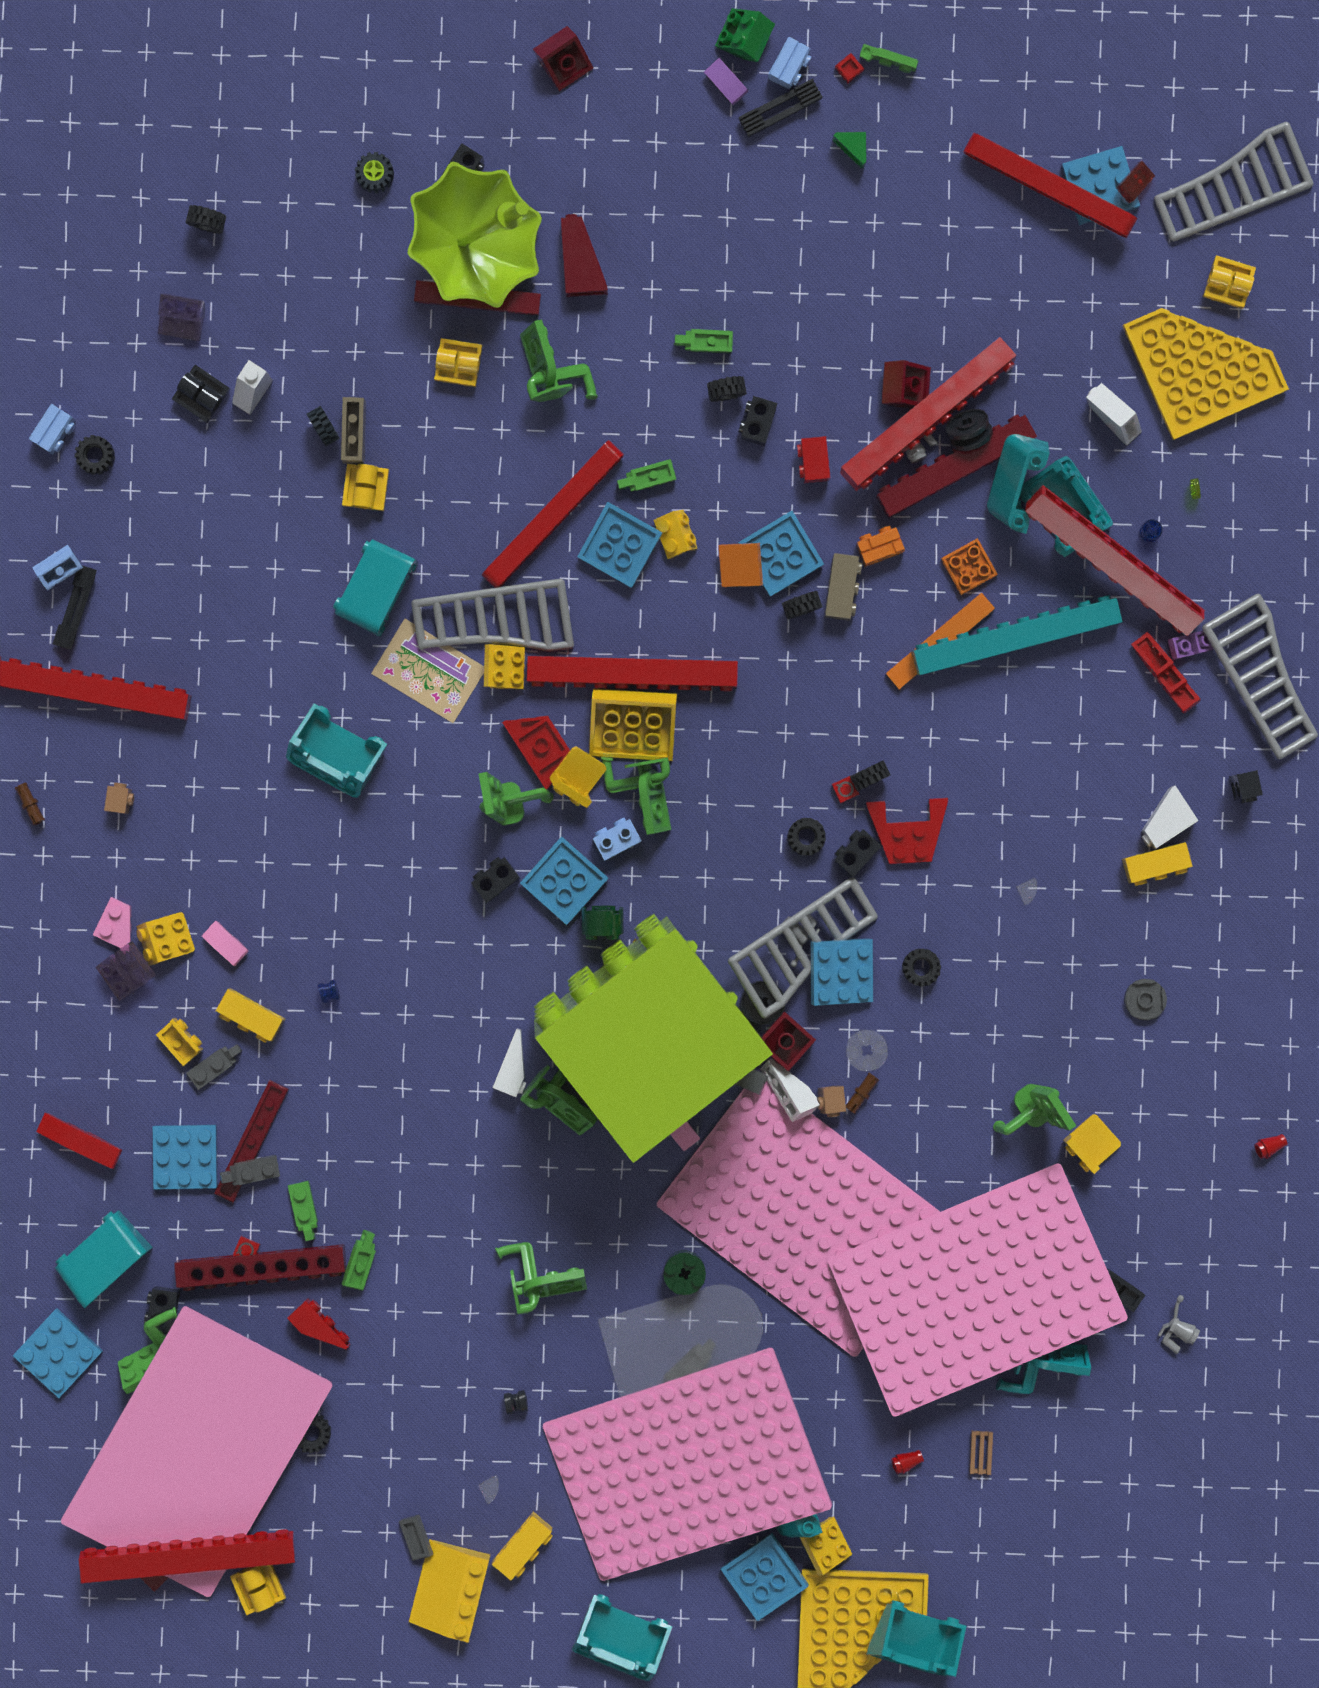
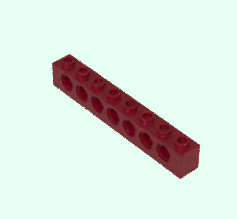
M345 1244L257 1252L256 1255H235V1257L225 1255L177 1260L174 1263L176 1287H183V1291L195 1290V1286H204V1289L216 1288V1284H225V1287L237 1286V1282H245L246 1285L258 1284V1280H266L267 1283L278 1282L279 1278H287L288 1281L299 1280L300 1276H308L309 1279L320 1278L321 1274H329V1277L341 1276L342 1272H345L347 1268ZM320 1257H326L329 1260L328 1267L320 1266ZM299 1259H305L308 1262L307 1269H301L298 1266ZM278 1261H284L287 1264L286 1271H280L277 1268ZM257 1263H263L266 1266L265 1273H259L256 1270ZM236 1265H242L245 1268L244 1275L236 1273ZM215 1267H221L224 1270L223 1277L215 1275ZM194 1269H200L203 1272L202 1279L194 1277Z

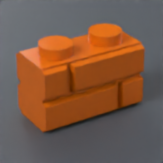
M890 526L878 530L879 534L872 536L871 533L859 537L860 541L856 543L864 567L905 552L896 527L891 529Z

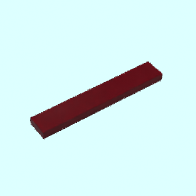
M416 280L414 302L536 316H539L541 294L520 291H510L503 304L498 308L492 307L483 301L469 298L445 301L441 297L435 282Z
M269 1080L225 1171H230V1166L234 1165V1163L256 1158L289 1088ZM220 1181L214 1194L234 1203L242 1185H233V1182L222 1183Z

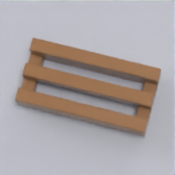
M971 1430L970 1474L991 1475L992 1431ZM976 1435L980 1436L978 1469L975 1468ZM984 1436H988L986 1469H983Z

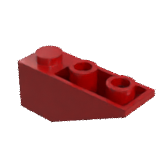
M307 1298L287 1317L301 1334L343 1349H347L351 1345L348 1342L350 1338L342 1330L339 1332L334 1327L335 1322L333 1319L321 1313V1307L315 1300L310 1301Z

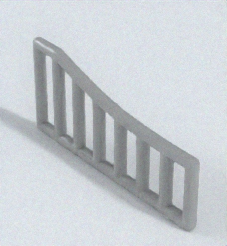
M1283 122L1264 130L1241 151L1215 169L1176 188L1156 195L1154 201L1169 239L1175 242L1313 187L1314 183L1290 123ZM1281 132H1284L1304 181L1294 186L1291 184L1272 137ZM1264 141L1284 187V190L1274 194L1255 150ZM1247 155L1250 158L1265 196L1256 201L1252 199L1238 164ZM1230 168L1246 204L1236 209L1232 205L1221 174ZM1212 179L1226 210V213L1216 217L1202 184ZM1192 189H1195L1207 219L1198 224H1195L1183 194ZM1173 197L1176 198L1188 227L1178 232L1174 228L1164 201Z
M561 578L421 598L411 602L417 643L420 649L480 643L507 644L548 652L572 649L574 647L565 581ZM557 588L565 637L563 642L553 643L545 589ZM524 592H537L544 643L531 640ZM516 593L522 639L509 637L503 595ZM495 596L501 636L488 635L482 598ZM474 600L480 635L467 636L462 601ZM454 603L459 636L446 637L441 604ZM433 605L438 638L425 640L420 607Z
M1260 594L1253 595L1203 625L1202 629L1277 759H1283L1318 737V733L1306 714L1289 679L1281 656L1272 613ZM1255 604L1258 606L1262 613L1261 616L1224 638L1217 639L1212 629ZM1266 624L1268 636L1233 657L1228 658L1223 647L1260 625ZM1270 644L1273 657L1239 677L1234 665ZM1276 665L1280 677L1250 695L1244 684ZM1283 685L1288 697L1260 713L1254 702ZM1292 704L1297 716L1271 731L1265 720ZM1302 723L1308 734L1281 749L1275 738Z
M850 877L728 959L729 965L762 1018H768L784 1007L811 973V961H809L790 927L800 921L812 942L821 941L807 918L808 915L817 910L834 940H848L878 918L877 913L854 877ZM850 887L867 913V916L859 922L841 895ZM832 899H835L851 926L842 934L824 906ZM781 933L784 934L804 967L797 977L794 976L773 941ZM765 944L790 984L783 995L756 953V950ZM747 956L751 959L776 1000L775 1003L767 1008L738 963Z

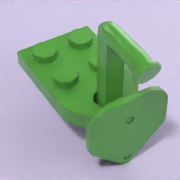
M542 320L534 321L520 334L532 373V377L527 383L530 400L544 402L560 398L569 392L573 386L572 384L558 385V382L583 377L587 395L585 397L587 399L598 398L590 368L586 364L556 368L554 351L549 344L547 338L548 331L543 325ZM536 385H538L540 388H545L546 390L538 393Z
M601 757L602 763L606 766V771L603 775L608 792L615 793L639 788V805L643 811V827L647 835L671 830L663 781L670 774L668 757L624 765L625 768L638 766L639 776L614 780L613 758ZM660 762L661 772L658 773L656 770H653L651 764Z
M488 772L479 773L483 802L480 803L479 808L501 825L515 824L523 819L525 814L523 802L541 799L544 803H550L553 800V794L545 788L521 792L520 787L513 782L501 784L500 780Z
M547 1065L534 1077L523 1092L520 1100L532 1109L545 1107L578 1135H582L597 1122L598 1118L594 1116L592 1110L584 1108L578 1103L576 1097L560 1089L567 1080L560 1069H558L550 1082L543 1078L550 1069V1066ZM534 1088L538 1090L537 1100L529 1095Z
M1027 1084L1017 1091L1014 1096L1015 1106L1021 1114L1006 1125L1003 1121H996L993 1128L998 1133L1010 1135L1025 1123L1032 1127H1039L1048 1121L1052 1126L1069 1131L1076 1127V1124L1059 1099L1060 1093L1057 1089Z
M528 1242L495 1248L500 1259L509 1254L521 1253L525 1280L516 1282L514 1270H510L518 1315L532 1312L542 1297L587 1290L584 1269L570 1268L567 1272L562 1273L552 1271L548 1272L546 1276L537 1277L533 1247ZM524 1294V1296L528 1297L529 1303L520 1304L519 1295Z
M175 1307L145 1322L144 1331L152 1340V1344L118 1361L122 1387L126 1394L135 1391L166 1337L159 1328V1325L177 1318Z

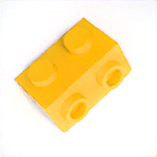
M684 510L672 511L653 520L656 529L663 532L660 540L667 559H672L685 552L697 549L696 537L690 529L689 518Z
M173 1018L156 1036L182 1066H185L203 1050L200 1046L202 1042L196 1035L191 1036L187 1031L188 1026L182 1019L177 1020V1018Z

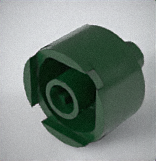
M599 905L592 906V910L587 911V907H583L582 934L585 935V939L596 940L598 936H606L608 940L619 939V936L624 934V908L620 907L619 910H615V906Z
M688 1250L676 1251L669 1256L664 1265L665 1283L676 1294H693L704 1284L706 1277L705 1265L701 1257L694 1252ZM682 1268H685L686 1271L690 1270L687 1277L679 1275Z

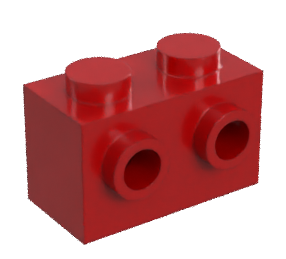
M826 436L801 439L800 445H797V455L802 457V465L799 466L800 478H804V483L829 481L830 469Z

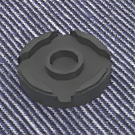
M1144 978L1130 984L1124 997V1003L1128 1012L1139 1020L1147 1021L1157 1018L1164 1011L1167 1002V996L1163 987L1152 979Z

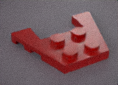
M948 798L928 799L929 821L886 823L885 801L866 802V807L889 864L932 862Z

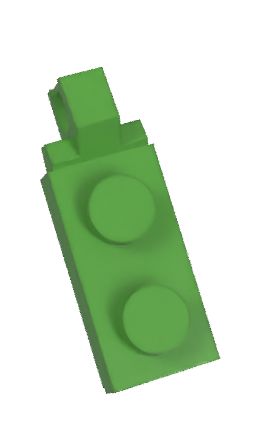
M863 44L860 58L868 62L877 59L881 65L891 67V64L899 66V70L906 73L916 72L918 65L917 59Z
M691 329V331H686V335H675L674 345L685 346V350L732 353L733 331Z
M671 459L630 470V472L626 473L627 478L617 480L619 490L630 488V491L633 492L675 481L676 476Z
M308 1180L288 1185V1190L298 1231L304 1232L305 1241L314 1240L313 1228L318 1227V1218L310 1182Z
M363 1229L360 1240H356L342 1281L343 1286L364 1290L376 1252L374 1250L375 1244L372 1243L375 1236L373 1232Z

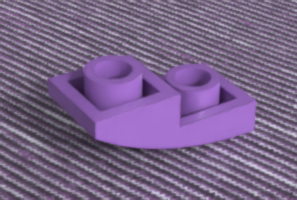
M720 58L704 71L706 76L732 105L748 92V89Z
M1204 631L1168 640L1173 660L1214 650Z

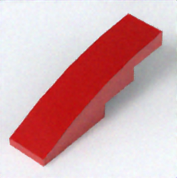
M1148 632L1131 644L1155 679L1183 713H1186L1201 701L1200 697L1189 686L1185 677L1174 666L1171 658Z
M44 1113L36 1131L60 1145L111 1169H114L122 1152V1149L91 1132H86L71 1123L64 1122L50 1113Z

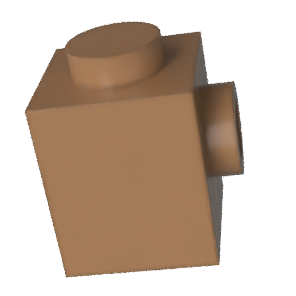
M115 782L114 786H108L104 811L129 814V808L134 803L132 789L126 788L127 784Z
M837 1085L818 1088L819 1097H817V1101L820 1105L817 1108L820 1110V1113L827 1114V1117L840 1116V1112H846L844 1086Z

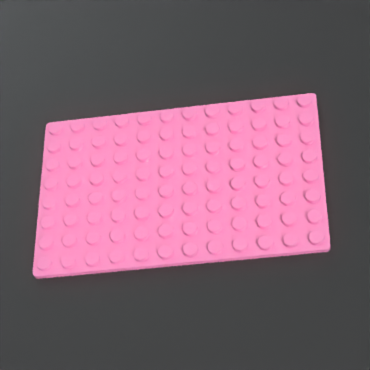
M766 1081L761 1095L747 1089L741 1091L657 1201L658 1208L853 1357L858 1356L864 1347L829 1266V1258L940 1212L815 1115L810 1114L792 1122L768 1081Z
M1058 1163L835 1255L828 1260L886 1403L894 1417L1125 1322L1128 1318L1064 1170Z
M186 1306L183 1307L62 1516L61 1523L107 1547H126L134 1543L148 1545L150 1542L155 1541L169 1543L176 1539L191 1541V1539L197 1537L212 1539V1537L218 1535L233 1537L239 1533L247 1535L330 1392L332 1382ZM226 1570L164 1576L206 1597H210Z
M773 1348L742 1356L547 1421L543 1424L545 1435L593 1563L602 1581L830 1510L832 1507V1502Z

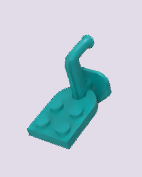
M1072 1343L1028 1361L1022 1384L1005 1382L1000 1378L996 1384V1390L1020 1394L1032 1393L1039 1368L1052 1370L1057 1373L1066 1372L1077 1376H1090L1091 1364L1087 1345ZM1021 1365L1014 1367L1015 1374H1019Z

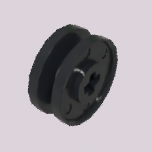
M981 409L962 411L954 415L946 424V432L950 437V443L954 449L959 451L977 449L986 444L993 435V428L989 423L988 414Z
M764 981L751 983L759 998H767L766 1003L768 1005L766 1008L776 1002ZM745 989L740 998V1007L743 1014L750 1021L757 1024L775 1022L782 1015L785 1006L764 1019L759 1014Z

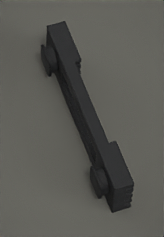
M812 78L778 98L740 116L739 121L747 136L750 137L821 100L822 95ZM795 96L798 97L800 101L798 104L765 121L763 120L761 114Z
M82 566L83 568L75 573L72 585H74L62 624L58 625L52 643L70 650L74 644L97 571Z

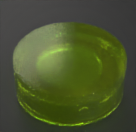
M1198 478L1190 479L1191 498L1193 500L1201 499Z

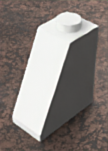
M248 360L237 377L232 403L250 415L273 379L267 371Z
M1102 383L1090 390L1086 397L1089 407L1127 446L1142 432L1136 412Z
M1176 786L1168 788L1142 829L1144 835L1142 839L1148 847L1158 848L1198 821Z

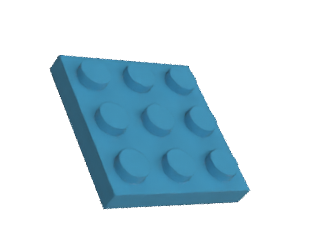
M1122 146L1061 165L1065 180L1125 211L1140 207ZM1076 213L1079 225L1092 222Z
M607 502L577 557L633 588L663 532Z
M793 511L738 542V544L760 543L763 586L770 597L824 565Z
M561 836L520 884L567 925L609 878Z
M873 939L811 942V1005L873 1002Z
M217 1125L153 1126V1189H206L218 1187Z
M56 1308L16 1351L13 1357L54 1395L60 1398L103 1350Z
M773 1533L758 1541L720 1569L757 1621L809 1586Z

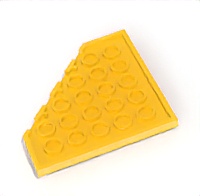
M1160 308L1122 326L1172 440L1289 390L1271 350L1253 345V343L1238 337H1232L1215 328L1204 326L1192 319L1173 314L1169 310Z
M802 1569L801 1574L809 1586L801 1591L797 1688H851L860 1681L875 1664L882 1660L866 1653L887 1604H891L892 1600L902 1602L909 1611L927 1616L928 1573L830 1570L824 1575L818 1576L815 1569Z

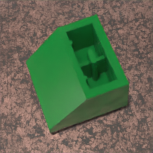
M732 8L719 34L715 47L743 60L758 62L775 23L759 11Z

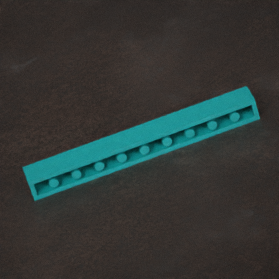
M1110 595L1099 597L1098 602L1090 604V600L1077 603L1078 607L1070 609V606L1057 608V613L1050 614L1049 611L1038 613V618L1029 619V616L1018 618L1015 624L1009 625V621L996 624V629L989 630V627L976 629L977 634L969 635L968 632L957 634V639L949 641L948 637L936 640L935 645L928 646V642L915 645L916 649L911 650L917 675L1122 623L1117 598H1110Z

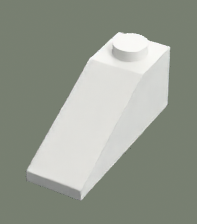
M518 1028L515 1031L493 1085L494 1089L517 1097L518 1093L522 1094L526 1086V1082L523 1081L525 1071L522 1032Z
M769 1059L760 1069L763 1074L768 1075L767 1081L792 1122L812 1114L820 1105L817 1097L806 1084L773 1059Z

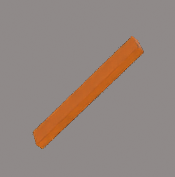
M980 593L922 643L928 642V646L935 645L936 640L948 637L949 641L957 639V634L968 632L995 608L983 593ZM912 652L885 673L898 690L917 675Z

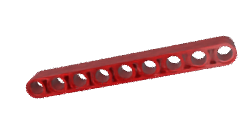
M973 133L963 150V153L970 158L1124 238L1129 236L1137 221V218L1129 212L979 134Z
M608 440L489 565L482 576L494 588L501 587L615 467L624 454Z

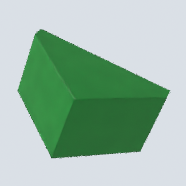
M836 132L833 135L832 141L863 169L866 164V132Z

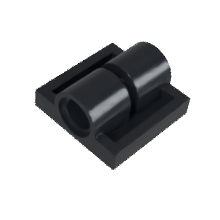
M194 365L191 371L186 373L180 380L172 400L208 423L231 389L197 365Z

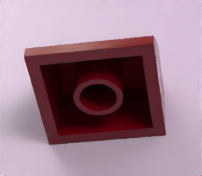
M568 26L533 48L541 66L559 91L594 68L577 35Z
M906 360L885 362L882 404L893 407L914 408L929 395L931 367Z
M785 1011L761 1037L773 1053L771 1056L787 1071L792 1068L816 1041L812 1035Z

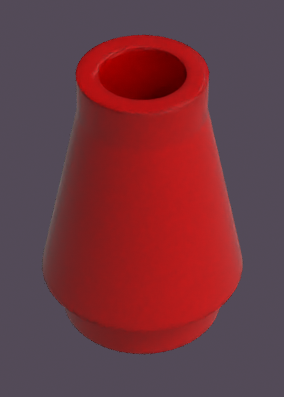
M1280 1134L1259 1139L1254 1144V1148L1259 1158L1268 1159L1287 1146L1288 1143L1285 1136Z
M920 1450L896 1454L894 1458H891L892 1466L897 1475L900 1473L905 1474L918 1464L924 1462Z

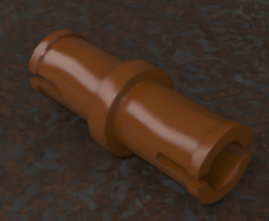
M27 782L15 787L14 789L22 802L21 806L23 810H26L32 825L35 826L45 821L37 805L38 801L36 798L34 799Z
M868 1072L861 1085L854 1089L855 1093L846 1104V1108L856 1114L865 1099H869L870 1092L880 1080Z

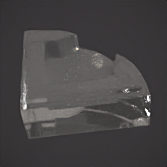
M1036 878L1016 886L1024 905L1029 904L1037 893Z
M497 1475L478 1484L487 1504L491 1503L497 1496L499 1490Z

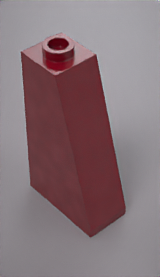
M577 214L565 215V218H561L566 297L607 295L608 287L582 217H578Z

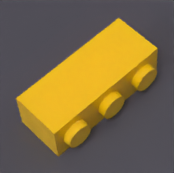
M1186 842L1122 859L1128 883H1134L1135 886L1146 884L1147 879L1155 877V881L1168 878L1167 873L1183 874L1188 872L1187 868L1193 867Z
M231 988L227 989L216 1009V1012L220 1013L219 1017L227 1022L233 1020L238 1023L237 1027L247 1033L251 1030L256 1033L255 1037L265 1043L275 1039L285 1021V1018Z
M533 1511L493 1559L492 1565L510 1580L515 1576L519 1578L526 1569L524 1567L528 1560L532 1562L538 1555L539 1551L537 1549L541 1544L546 1545L553 1536L551 1534L553 1527Z

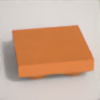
M978 538L941 558L960 595L998 575Z
M760 543L718 545L722 587L763 585Z

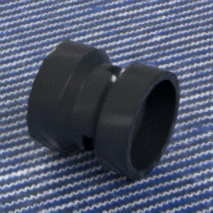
M525 1390L518 1391L517 1394L504 1393L507 1415L514 1414L518 1410L521 1412L528 1411Z

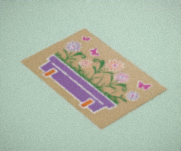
M404 619L371 674L454 723L484 674V666L451 646L420 649L417 643L415 624ZM424 630L425 640L437 639Z

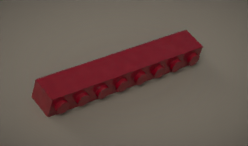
M1017 414L1008 419V424L1003 427L1000 424L993 427L991 439L983 446L970 451L953 449V454L947 457L945 454L934 459L935 463L928 467L925 464L916 469V474L910 477L906 474L897 479L898 483L891 487L888 484L880 488V493L877 494L876 498L887 518L895 516L1000 459L1004 442L1009 435L1018 434L1036 439L1037 435L1026 415L1020 417Z

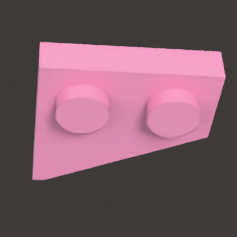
M111 897L93 935L127 952H131V906Z

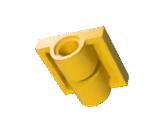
M1216 255L1203 297L1243 309L1254 282L1256 267Z
M441 338L437 351L434 380L476 387L483 346L481 344Z
M347 464L342 506L384 511L389 469L367 464Z
M485 645L484 687L524 689L525 647Z
M834 1516L820 1522L822 1533L813 1537H800L818 1576L824 1575L852 1555Z
M273 1565L248 1567L230 1576L246 1615L266 1610L286 1598Z

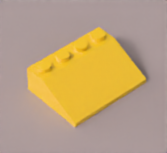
M593 688L589 755L646 760L668 757L669 761H673L677 694Z
M429 1539L433 1555L424 1559L409 1622L445 1637L469 1642L490 1554Z

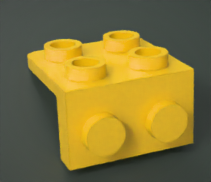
M575 746L569 751L549 778L556 793L561 796L565 794L570 797V801L575 805H582L588 808L592 803L588 793L604 774L606 766Z
M182 912L136 926L138 940L142 943L144 949L143 956L149 966L192 953L195 950L185 916Z
M1096 1114L1088 1117L1063 1140L1067 1144L1064 1148L1072 1157L1076 1155L1081 1160L1078 1164L1087 1173L1090 1170L1093 1174L1100 1169L1099 1165L1121 1146L1119 1139Z

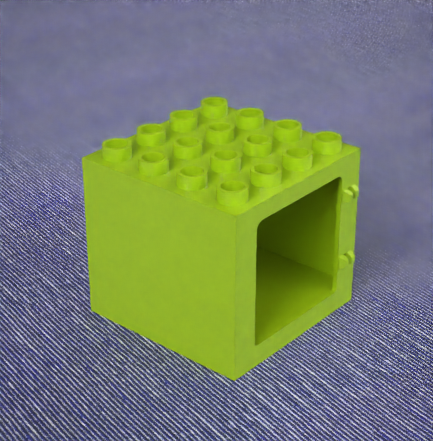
M655 914L650 915L634 928L639 938L626 947L621 940H618L601 954L604 965L593 973L588 966H585L567 980L570 992L559 999L553 991L534 1006L535 1039L633 1163L773 1055L754 1027L736 1006L737 995L733 991L726 992L695 952L698 945L695 941H686L667 916L659 921Z

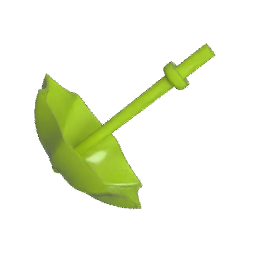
M451 162L437 182L411 196L410 202L414 212V232L407 253L411 259L421 264L432 276L441 297L445 301L469 298L483 301L492 307L498 308L517 284L538 274L539 267L535 253V240L542 217L539 212L531 208L519 196L506 170L481 172L468 169L457 162Z

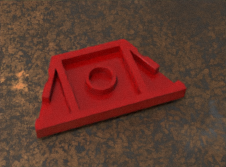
M548 716L503 721V725L544 788L549 789L552 784L549 777L570 751Z

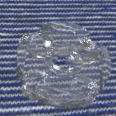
M863 1029L854 1033L849 1038L846 1044V1056L854 1068L860 1071H872L880 1068L885 1063L888 1056V1047L882 1035L873 1030ZM862 1046H872L870 1049L872 1054L863 1056Z

